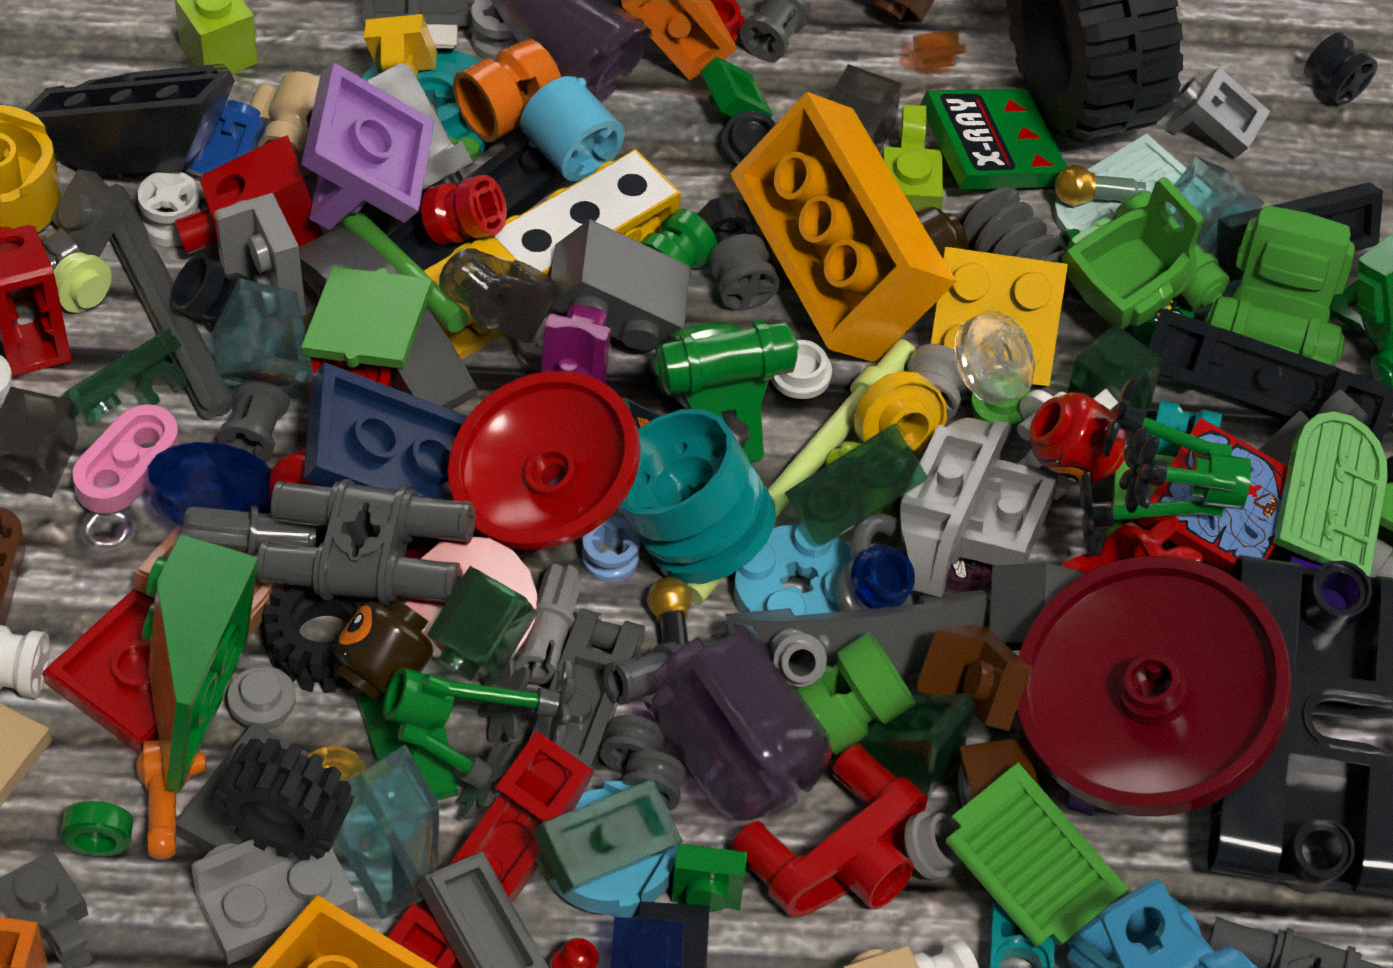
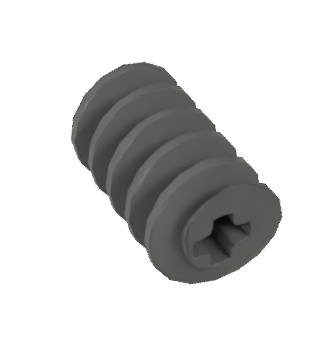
M1012 186L1000 187L969 205L958 217L967 235L968 250L1062 263V257L1066 253V250L1060 251L1061 242L1057 236L1053 234L1046 235V223L1039 218H1033V208L1028 203L1019 202V192ZM1067 275L1062 303L1068 297L1073 287Z

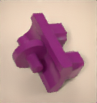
M573 304L570 306L566 317L550 314L544 328L541 372H577L591 376L606 384L611 328L606 327L607 313L603 310Z

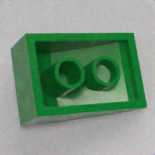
M183 534L179 535L168 559L159 556L152 567L147 583L146 595L155 598V601L148 611L142 632V640L151 642L148 672L166 789L180 793L247 647L258 557Z

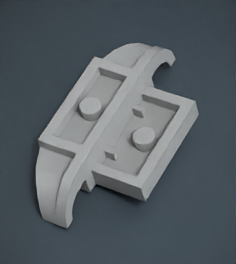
M965 417L954 421L948 427L937 426L906 490L900 507L901 541L907 550L909 560L910 590L942 597L950 564L956 565L959 557L987 563L992 566L1026 564L1055 497L1058 475L1053 472L1000 460L1002 447L1009 448L1012 442L1013 428L1011 422L998 419L993 423Z

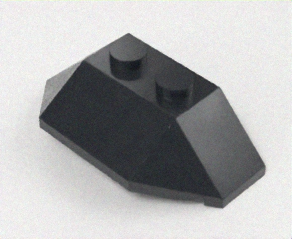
M224 64L131 72L88 80L76 87L65 88L64 85L46 88L25 111L38 117L44 124L46 133L53 143L55 154L79 170L96 172L99 176L117 175L118 178H128L144 172L171 170L181 172L194 163L195 155L213 136L235 80L231 71Z

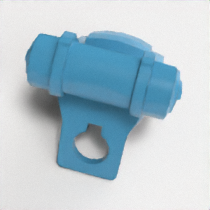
M1158 879L1147 882L1103 909L1100 915L1095 917L1068 940L1070 950L1067 957L1071 968H1258L1240 950L1237 951L1230 945L1214 951L1205 939L1200 936L1199 926L1187 907L1181 905L1175 898L1170 896L1166 886Z

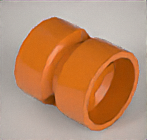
M530 38L498 52L494 60L485 59L458 72L453 79V92L459 111L469 128L480 139L486 142H494L521 127L522 112L530 98L541 87L554 79L560 78L561 74L549 52L539 42Z

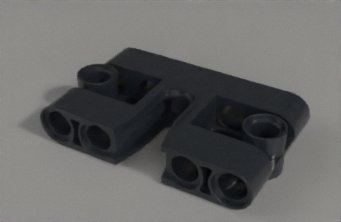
M1239 555L1235 561L1232 576L1245 584L1266 605L1284 637L1292 676V700L1285 729L1268 760L1241 787L1211 804L1207 852L1208 869L1211 872L1283 882L1293 890L1303 894H1317L1329 889L1393 899V752L1385 751L1368 743L1324 736L1316 730L1312 722L1313 714L1354 720L1393 717V578L1367 576L1356 564L1344 560L1331 561L1318 569L1300 566L1298 563ZM1321 589L1336 591L1344 599L1346 609L1339 610L1327 604L1322 597ZM1304 843H1311L1319 846L1328 857L1329 868L1321 870L1310 865L1303 855L1302 845Z

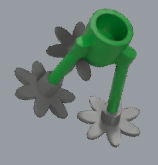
M505 655L503 658L500 676L491 672L485 674L484 686L449 681L430 674L400 667L396 670L388 685L384 699L383 714L385 719L401 723L398 732L399 740L421 746L461 772L460 778L470 785L461 794L458 803L465 805L462 818L468 820L475 816L481 807L489 808L494 802L496 793L494 785H497L508 771V766L514 759L517 751L514 743L510 742L504 747L497 740L500 739L504 731L510 739L518 737L520 731L518 713H525L534 708L535 715L553 717L548 739L560 747L563 746L567 737L568 724L573 718L571 707L568 703L576 692L574 664L570 659H565L562 671H557L555 690L539 688L537 693L524 692L531 676L530 669L521 667L517 670L515 660L510 655ZM454 699L480 703L478 715L486 718L491 717L488 739L489 741L497 742L493 746L486 762L475 755L467 758L428 733L432 726L442 728L446 724L453 708Z

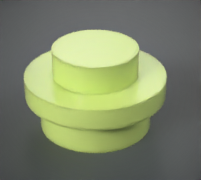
M81 252L73 253L62 259L54 269L60 304L64 309L73 313L84 312L98 305L105 298L112 281V272L109 265L96 255H87Z

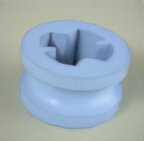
M611 516L595 530L582 537V563L586 571L594 578L606 582H615L628 578L636 570L639 563L640 538L626 519ZM605 543L611 549L621 545L622 553L617 555L610 549L600 553V545Z

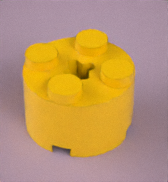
M0 105V227L16 228L32 225L35 226L37 232H40L52 221L51 217L61 200V187L54 146L46 133L44 124L38 117L20 108Z

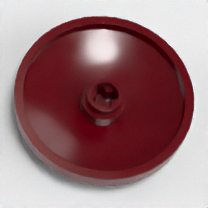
M1143 556L1128 558L1099 567L1079 577L1053 597L1039 613L1031 625L1019 653V657L1031 667V671L1017 710L1024 733L1036 758L1048 774L1070 793L1089 804L1120 814L1149 817L1176 815L1202 808L1226 797L1246 783L1268 760L1282 736L1290 712L1292 676L1288 651L1280 628L1269 609L1254 592L1230 574L1211 565L1182 557Z

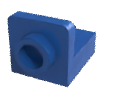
M228 100L213 136L195 155L194 163L185 171L190 175L201 178L203 174L257 149L261 136L267 126L262 117H260L261 112L248 104Z

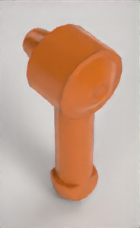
M159 740L144 741L143 749L137 758V774L145 784L146 791L149 792L148 853L154 859L165 860L176 854V792L166 789ZM198 752L183 787L191 776L207 772L205 753Z

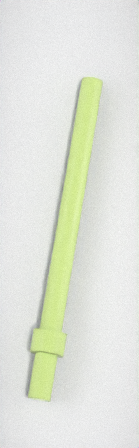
M903 339L898 340L876 366H867L851 384V395L767 489L775 501L776 518L823 465L828 453L833 449H837L855 428L854 413L859 399L869 386L885 375L904 371L908 367L915 347L910 342ZM725 577L704 584L686 583L692 592V602L698 605L702 604Z

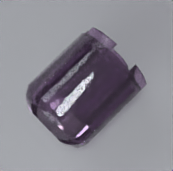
M736 623L733 626L738 631V635L722 638L707 646L703 644L699 637H696L674 652L653 675L659 684V688L652 699V704L644 701V704L714 807L725 816L734 820L753 822L777 816L798 802V797L788 782L789 780L794 779L801 790L807 793L810 792L825 773L832 756V747L829 733L793 683L789 685L772 661L773 655L753 627Z

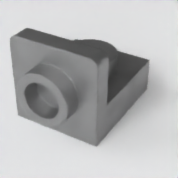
M1218 67L1201 82L1193 77L1183 85L1178 95L1173 99V106L1177 109L1166 125V128L1175 135L1193 121L1236 158L1250 147L1270 110Z

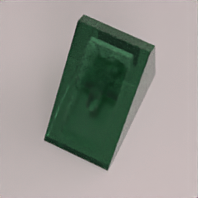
M969 694L912 695L916 705L885 725L872 720L868 723V736L855 744H860L871 756L896 778L905 777L927 795L928 799L954 767L959 746L966 745L975 706Z

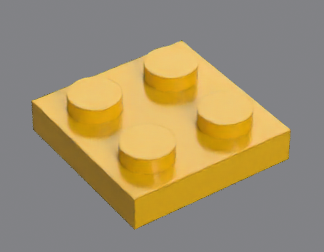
M944 247L943 260L957 282L936 302L930 344L943 345L963 355L969 363L970 375L987 378L1003 375L1015 378L1022 383L1050 386L1068 264Z

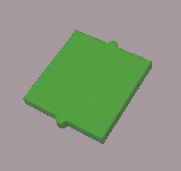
M332 266L301 346L303 356L346 361L349 367H356L361 363L404 369L433 290L432 279L391 274L386 268H379L375 272Z

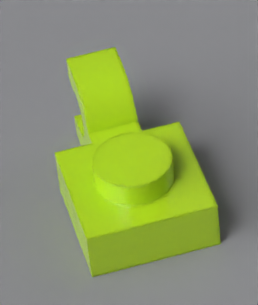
M903 104L902 127L899 126L898 147H884L882 158L913 210L928 205L941 209L943 199L942 150L925 149L926 106Z

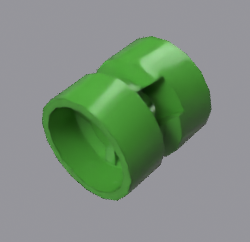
M869 631L837 652V664L833 667L826 665V669L820 679L812 685L804 687L790 686L815 730L836 756L868 736V723L872 720L885 725L916 705L910 690L899 672Z

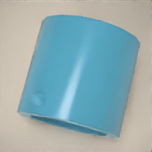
M563 76L541 87L530 98L522 112L520 126L522 132L529 138V145L531 147H537L567 180L579 182L593 174L602 164L612 161L622 147L625 133L624 127L585 86L586 81L584 78L577 79L573 76Z

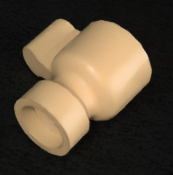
M295 71L286 74L282 78L279 87H273L268 84H261L257 87L249 105L261 112L260 117L267 124L258 143V148L288 135L299 166L301 165L308 135L305 117L313 110L320 77L308 72Z

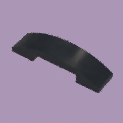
M1163 308L1141 366L1291 418L1301 410L1312 419L1319 413L1322 405L1335 392L1341 389L1368 414L1363 424L1369 427L1380 443H1382L1393 412L1392 386Z

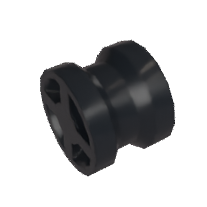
M1338 32L1323 40L1311 53L1304 67V75L1316 85H1325L1328 97L1336 104L1344 105L1354 100L1366 89L1375 76L1378 66L1377 61L1369 54L1357 53L1354 50L1353 40L1346 34Z

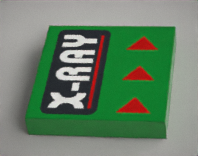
M1029 89L927 90L920 105L926 106V119L960 190L998 189L1004 186H1012L1014 188L1055 187V181L1059 172L1067 167Z

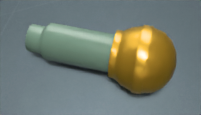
M1073 165L1059 172L1055 181V191L1063 203L1077 206L1088 201L1091 202L1093 199L1125 201L1137 193L1146 191V183L1136 182L1134 178L1097 176L1094 172H1090L1080 165Z

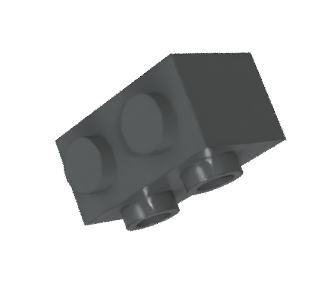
M589 219L555 244L547 307L567 315L570 306L573 304L603 310L607 313L606 327L611 328V336L622 340L628 347L649 353L655 349V345L667 341L672 333L684 328L691 267Z

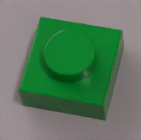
M718 56L701 70L711 91V94L708 96L709 102L714 110L725 120L730 121L732 117L744 111H758L770 118L773 116L752 74Z
M678 844L672 902L710 906L709 912L720 911L724 908L740 910L747 852Z

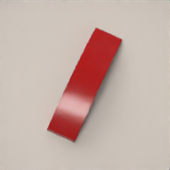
M536 730L497 784L496 788L501 793L449 865L483 851L513 903L564 828L594 773L593 769ZM425 899L419 907L412 902L388 938L437 968H462Z

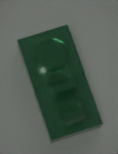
M168 328L68 389L52 405L66 425L82 415L91 424L122 404L117 394L133 380H136L135 394L141 405H157L161 401L152 388L153 378L158 377L166 380L175 394L187 386L184 372L177 365L165 362L182 345L172 330Z
M653 779L543 822L532 831L542 853L535 857L538 867L547 884L556 880L562 894L670 851L683 842Z

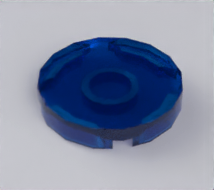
M205 442L175 445L156 454L148 465L146 494L147 492L150 493V504L157 513L180 526H183V518L187 508L192 506L248 512L250 506H257L258 513L269 514L271 511V494L268 484L271 469L262 459L246 450L229 445Z

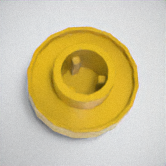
M899 371L885 375L870 385L859 399L854 413L855 432L862 444L880 460L895 463L915 459L923 454L937 426H945L947 420L946 402L937 387L921 374L908 371Z

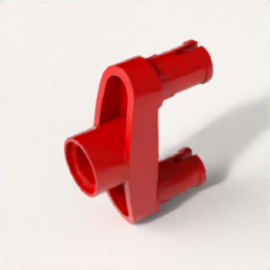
M860 744L849 747L840 755L834 764L833 771L835 773L833 776L859 798L867 808L840 827L806 856L801 855L797 857L759 820L750 823L742 829L733 841L732 848L734 851L747 852L746 866L769 887V897L792 917H802L817 911L851 891L868 907L872 909L881 908L891 902L903 890L912 876L913 862L899 849L902 846V839L908 819L914 814L925 811L928 801L927 795L905 777L896 778Z

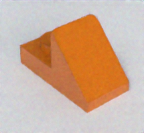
M621 0L622 7L689 81L702 74L701 70L716 56L725 59L736 51L735 43L711 0Z

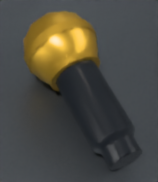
M666 577L655 582L649 589L647 604L656 616V620L660 622L662 642H676L678 645H684L689 643L686 618L688 617L693 597L688 585L679 578Z

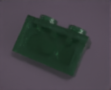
M892 424L789 489L785 494L815 543L824 546L855 527L861 520L877 513L926 482L927 474L917 460L916 452L904 432L896 424Z

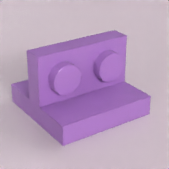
M333 62L320 74L301 163L304 167L318 174L309 219L330 230L348 213H358L365 203L368 202L403 223L408 221L419 211L435 121Z

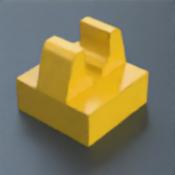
M423 14L365 19L364 40L379 74L397 64L410 66L416 77L420 70L436 69L437 49Z

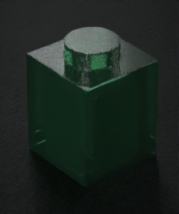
M1114 324L1075 358L1067 393L1079 392L1094 399L1103 390L1107 389L1119 402L1124 385L1129 379L1137 377L1139 381L1129 405L1145 410L1151 405L1163 359L1118 325Z
M469 565L427 635L442 651L437 659L441 664L471 681L478 671L496 682L538 613L527 597Z

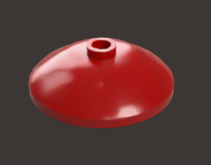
M546 371L518 378L487 396L469 414L459 429L451 448L448 465V480L454 501L473 502L476 510L475 530L485 538H491L506 547L538 550L570 543L603 524L618 509L628 495L635 481L640 463L641 444L638 427L623 399L611 387L591 376L570 371ZM565 476L557 484L549 486L556 477Z

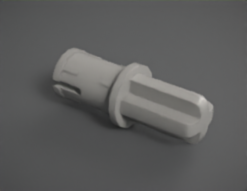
M554 563L546 569L537 597L535 622L522 645L520 655L516 659L517 670L521 667L528 668L530 661H534L529 679L532 683L545 684L553 680L565 640L569 639L576 621L573 612L582 582L578 578V569L571 564L563 567Z

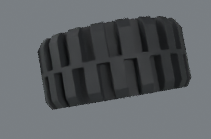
M1006 0V9L1010 14L1011 23L1009 33L1011 42H1014L1017 57H1015L1017 68L1019 73L1023 75L1025 81L1024 88L1029 89L1044 121L1048 123V129L1069 141L1083 142L1156 125L1174 105L1173 99L1178 95L1181 85L1178 74L1183 70L1184 55L1180 53V41L1183 40L1182 23L1178 22L1176 7L1179 6L1178 1Z

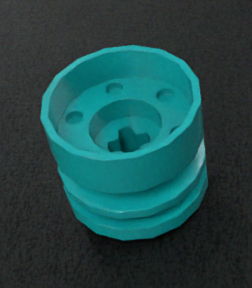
M681 409L656 417L639 428L641 444L639 468L635 481L619 509L637 533L661 572L668 577L679 578L685 583L704 584L729 576L749 563L768 542L776 522L775 501L750 464L748 457L723 418L704 409Z

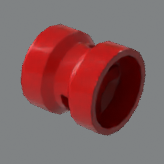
M478 175L465 178L459 185L444 183L431 186L423 195L421 215L428 235L434 242L443 246L464 242L469 235L474 238H482L498 234L505 225L507 207L504 194L498 183L488 175Z

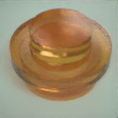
M958 30L913 35L914 50L908 51L909 59H921L922 69H934L955 66V54L966 53L965 44H959Z

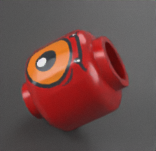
M1070 392L1051 398L1042 404L1032 419L1030 437L1032 438L1033 455L1042 466L1068 482L1080 485L1081 476L1085 472H1090L1091 483L1094 484L1104 477L1114 474L1124 461L1126 431L1119 429L1109 457L1104 456L1102 453V440L1109 422L1115 418V412L1086 394Z

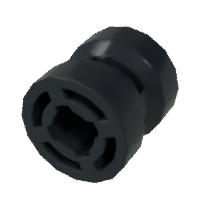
M198 254L187 261L180 270L171 292V302L173 308L192 318L204 316L208 326L230 336L240 331L251 318L258 301L259 289L257 283L237 272L227 274L224 272L221 263L204 254Z

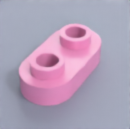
M150 404L138 405L123 412L74 465L72 473L76 497L81 505L90 511L102 514L115 513L131 505L178 453L180 442L178 426L174 416L168 410ZM144 443H155V445L152 447H140V445ZM105 485H115L109 488H101Z

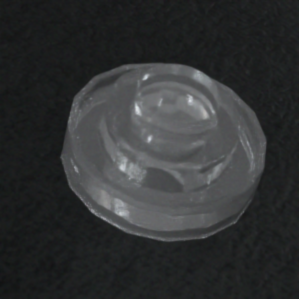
M987 311L970 318L961 325L955 339L954 353L956 365L961 379L974 395L990 405H999L1016 400L1026 394L1034 381L1035 360L1032 346L1024 330L1014 319L1000 311Z

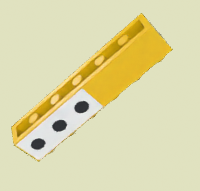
M636 149L615 161H608L602 164L588 177L568 188H561L555 191L546 201L527 212L508 218L503 229L498 234L482 237L473 243L463 244L456 248L450 256L424 270L469 315L467 325L458 332H450L435 316L434 318L449 338L461 360L518 327L520 322L527 316L543 312L549 308L547 307L556 243L589 219L640 242L649 233H659L662 222L676 209H680L681 192Z

